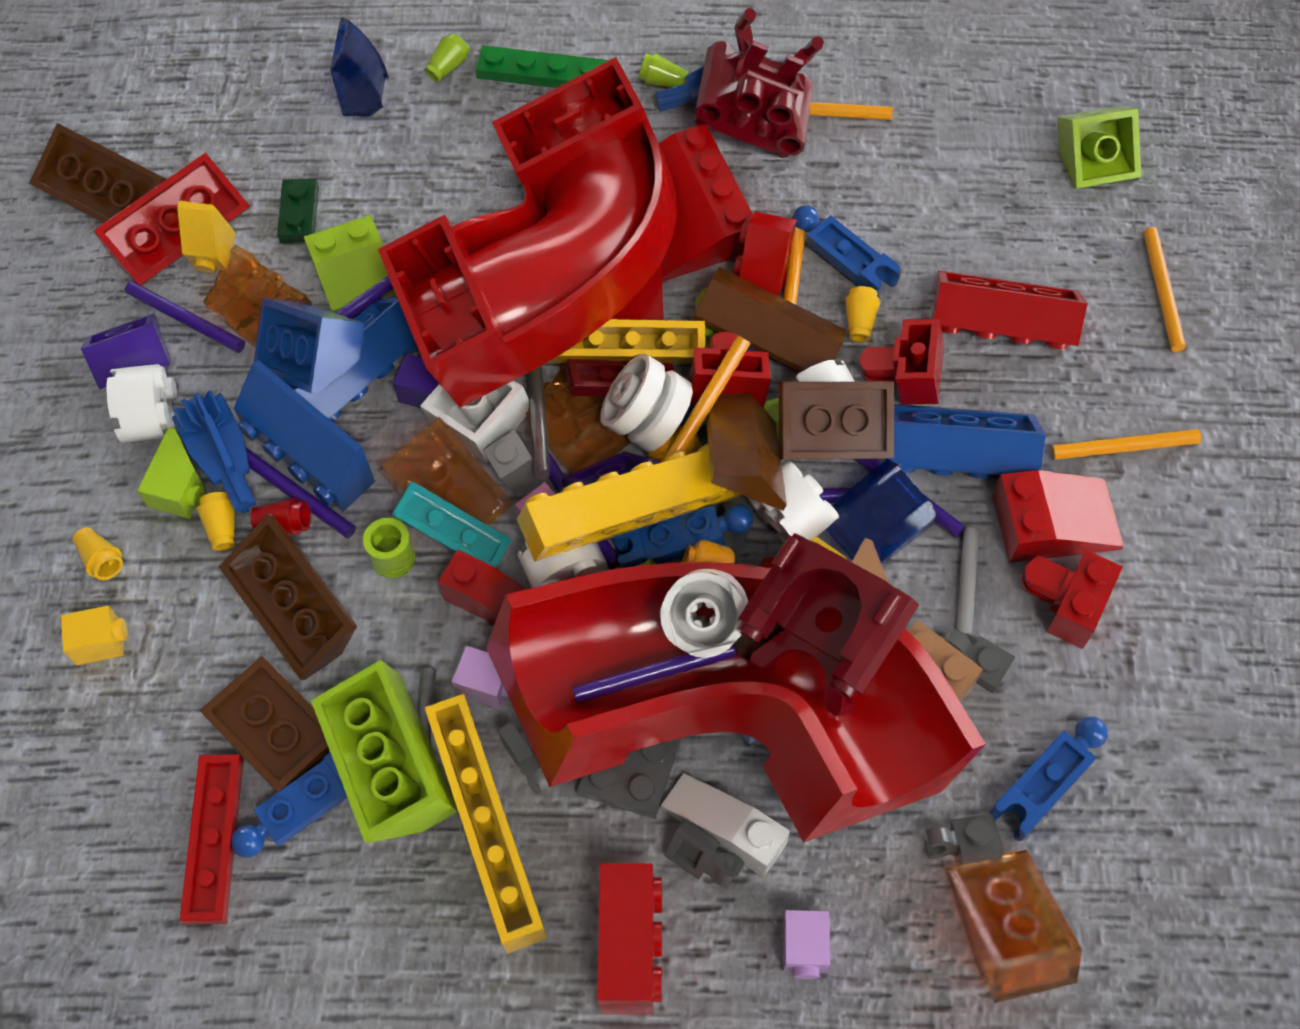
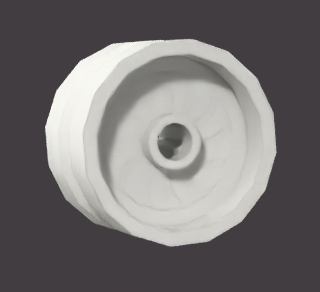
M646 353L639 354L627 363L612 383L601 409V423L618 435L628 434V439L647 452L655 451L674 434L683 420L692 397V383L673 370L665 372V366Z

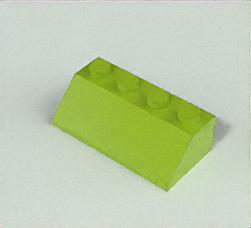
M382 660L377 661L311 700L364 842L372 843L422 833L458 812L403 678Z

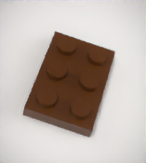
M894 381L779 382V455L781 460L894 458Z
M263 656L257 659L199 710L277 793L311 770L330 752L314 708Z

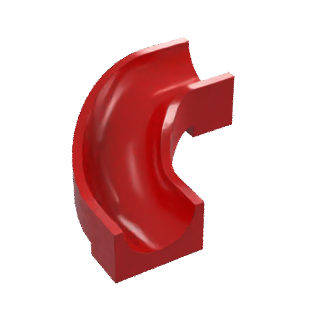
M617 57L492 122L514 171L525 190V198L519 205L477 216L454 226L444 214L378 249L426 369L460 408L553 360L598 330L642 290L656 272L667 253L674 234L677 218V197L672 174L644 108Z
M714 562L640 565L588 574L506 594L486 646L549 787L622 765L630 752L663 742L706 733L730 732L744 734L757 739L771 753L763 768L803 843L941 793L986 745L939 667L921 643L905 628L864 693L854 696L852 701L855 707L852 713L846 716H833L827 711V706L825 705V672L821 664L812 656L800 652H788L778 659L774 669L757 670L750 664L749 660H746L738 653L736 648V657L580 703L576 702L572 689L574 686L687 654L668 640L664 633L660 616L661 607L667 592L680 578L699 569H716L729 573L742 586L749 602L771 569L767 567ZM702 602V606L696 611L697 616H705L707 622H710V618L715 613L714 608H707L705 602ZM826 609L817 618V626L823 632L837 630L842 622L841 613L835 609Z

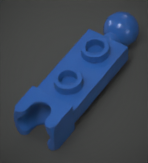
M802 205L795 210L792 219L797 220L795 227L809 232L806 236V244L856 283L857 287H871L877 291V297L879 298L882 282L891 287L897 285L901 275V268L899 264L885 253L880 255L831 215L823 222H820L818 212L809 205Z
M733 504L726 509L723 516L717 517L714 505L614 536L612 539L618 552L626 553L618 557L620 568L633 567L646 562L648 559H652L656 564H663L683 558L688 545L694 546L702 539L725 545L722 532L727 530L734 534L747 532L753 524V514L747 506Z
M1097 717L1081 719L1075 726V738L1064 730L989 811V814H993L994 820L999 819L1007 812H1012L1018 816L1020 826L1014 833L1015 840L1022 841L1096 760L1097 757L1087 749L1098 748L1106 742L1108 731L1103 720Z
M331 753L324 756V761L253 810L261 822L256 826L243 825L238 827L232 835V849L238 856L251 858L258 855L263 849L265 839L271 836L278 847L347 799Z

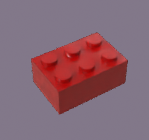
M600 863L597 1002L601 1014L653 1015V1002H662V967H654V957H662V921H654V913H662V877H654L653 863Z

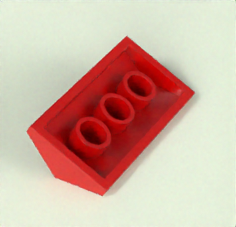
M206 152L93 230L117 265L137 284L142 286L183 256L177 209L179 201L214 205L228 223L250 208L247 201Z

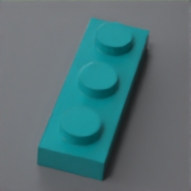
M413 481L410 482L391 514L393 518L400 520L405 525L450 551L456 553L457 550H460L495 568L512 541L509 537Z

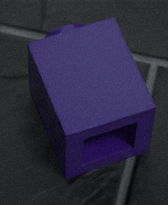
M410 354L405 355L393 382L398 402L421 408V404L439 385L438 381L426 369L422 357Z

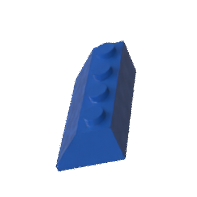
M263 298L254 362L259 360L287 384L310 394H319L359 361L360 351L365 345L364 323L304 303Z
M398 298L379 299L352 318L364 323L365 345L360 351L359 361L322 392L310 394L288 384L332 422L340 417L342 414L340 409L349 401H357L367 393V385L376 377L380 379L389 374L395 367L393 362L401 355L411 354L418 348Z
M259 360L252 364L234 406V410L240 420L238 425L241 432L251 441L256 438L264 444L262 448L275 462H279L282 459L289 465L287 467L288 471L301 484H304L306 481L314 487L313 492L325 505L329 506L333 503L344 512L375 483L362 446Z
M894 404V458H885L887 466L893 467L892 469L897 472L912 473L915 472V469H928L932 474L941 476L952 475L953 471L968 472L969 476L980 479L990 478L991 474L1001 475L1041 470L1046 433L1034 414Z

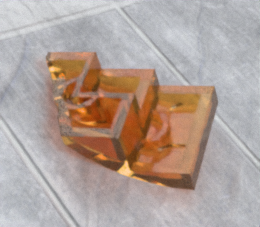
M235 244L230 250L233 258L227 270L219 271L215 284L209 290L203 303L235 333L256 348L263 298L299 302L307 305H312L313 303L306 294L286 284L278 273L260 264L252 253Z
M559 363V373L552 383L547 382L544 386L548 448L567 472L572 474L614 456L632 442L628 439V434L618 435L601 423V409L604 397L571 396L565 372L566 363ZM529 408L525 415L528 421L531 423V414Z

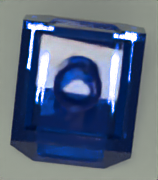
M342 17L339 22L330 67L331 76L343 116L369 117L383 108L382 95L385 79L389 78L380 54L371 41L350 20Z
M886 459L832 505L837 511L839 518L826 530L852 561L865 538L873 541L882 565L932 527L938 515L930 499L920 491L901 469L900 465L890 459Z

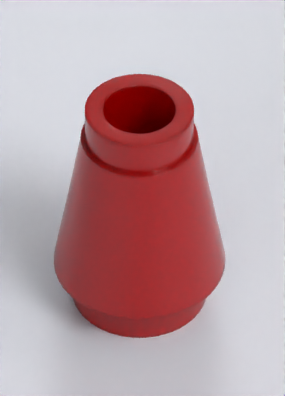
M296 497L260 507H253L250 514L253 528L269 513L273 514L287 534L299 535L301 531H307L311 524L309 504L306 501H300Z

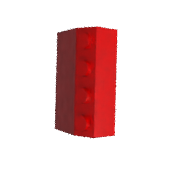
M706 123L673 133L659 143L671 171L677 197V218L674 234L667 253L662 260V282L737 258L738 255H743L745 244L739 243L742 225L744 222L749 223L753 216Z

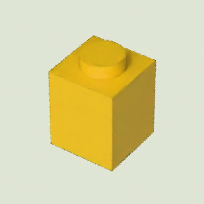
M109 605L61 615L63 652L77 666L124 656L123 641L128 640L127 625L124 618H119Z

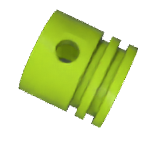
M381 518L375 520L366 528L363 534V545L373 569L385 578H398L407 574L416 562V552L407 527L395 518Z

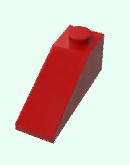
M460 550L456 551L438 580L444 601L493 624L496 622L505 595L527 590L492 565Z

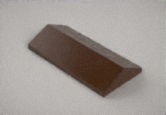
M57 123L29 184L105 223L161 184L166 178Z
M721 267L714 274L692 318L696 321H705L706 326L718 332H731L739 335L751 343L749 347L759 352H768L769 357L799 372L818 363L835 360L847 331Z
M751 393L720 394L706 417L711 483L784 511L787 501L775 420Z
M268 513L221 563L219 568L300 680H306L343 654L357 625L275 516Z

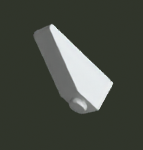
M685 773L682 774L660 806L662 810L680 822L687 819L721 842L719 845L720 849L740 857L744 861L745 866L765 878L786 846L790 833L788 829L755 807Z

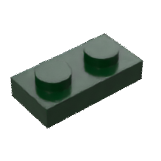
M316 179L282 180L277 230L280 243L305 242L304 236L315 233L319 192Z

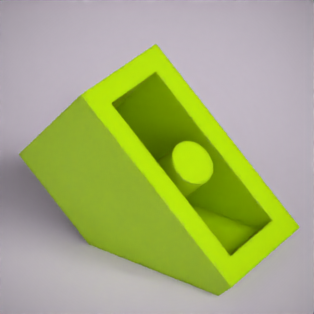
M168 427L137 492L148 508L190 519L195 507L200 505L199 498L204 495L205 486L176 429Z

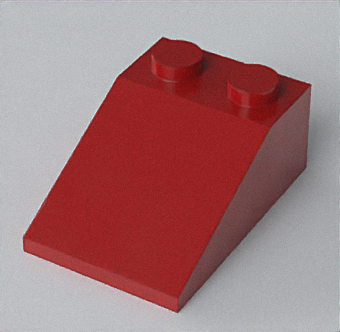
M1042 470L1000 475L992 496L1009 563L1031 561L1037 556L1048 559L1084 554L1085 550L1098 553L1122 550L1124 547L1105 479Z

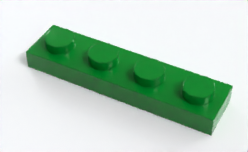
M482 45L475 71L477 79L557 88L609 60Z

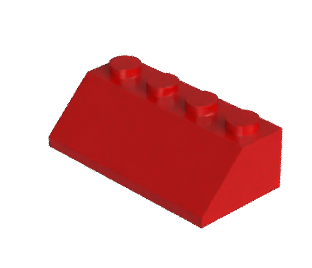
M938 270L932 319L940 318L941 329L947 333H960V329L973 330L974 335L981 338L995 339L996 334L1010 336V340L1016 343L1031 344L1033 339L1047 341L1046 346L1065 350L1068 349V345L1079 346L1088 303L1079 290Z

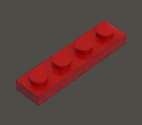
M240 754L199 755L179 919L184 925L227 924L234 858L231 839L233 833L237 830L244 759Z

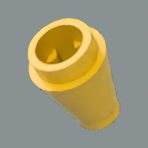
M853 287L849 290V295L845 297L848 332L851 341L862 343L870 340L880 305L877 291L871 287Z
M213 492L203 495L199 498L200 505L197 507V512L211 543L212 550L224 551L235 546V511L226 492Z
M89 527L82 528L74 534L72 541L89 576L104 581L115 577L121 571L123 560L122 553L118 548Z

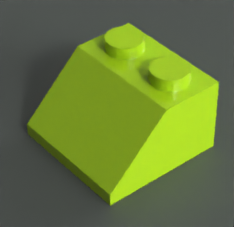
M1118 106L1057 117L1059 153L1074 188L1078 189L1141 177L1138 108Z
M371 214L304 236L332 313L337 312L388 276L378 249L383 247V243ZM394 289L381 298L395 294Z

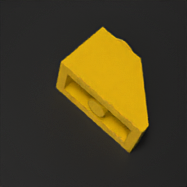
M179 201L177 209L183 256L197 271L203 273H214L215 270L228 271L236 232L214 205Z

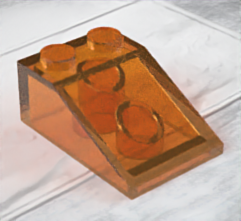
M440 417L377 469L401 498L410 482L413 481L486 525L491 524L513 505L511 500Z
M1027 850L1005 854L1002 859L947 868V876L977 968L994 1003L1077 983L1082 948Z

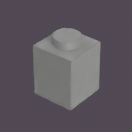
M515 429L483 450L499 478L514 494L537 480L534 475L533 451Z

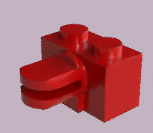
M755 211L749 223L744 222L742 225L739 243L745 244L743 255L737 256L733 274L779 296L785 282L797 220Z
M940 318L903 319L901 337H895L894 346L867 347L860 356V365L864 379L866 381L897 382L902 405L939 404L944 353Z
M719 332L712 336L709 348L694 347L688 381L692 383L690 406L697 404L739 335L731 332ZM746 351L721 394L751 393L764 408L771 380L768 352Z
M1085 550L1074 571L1044 557L1037 556L1027 564L1022 574L1021 585L1025 592L1052 604L1050 611L1055 613L1046 632L1083 649L1098 625L1123 566L1088 550Z

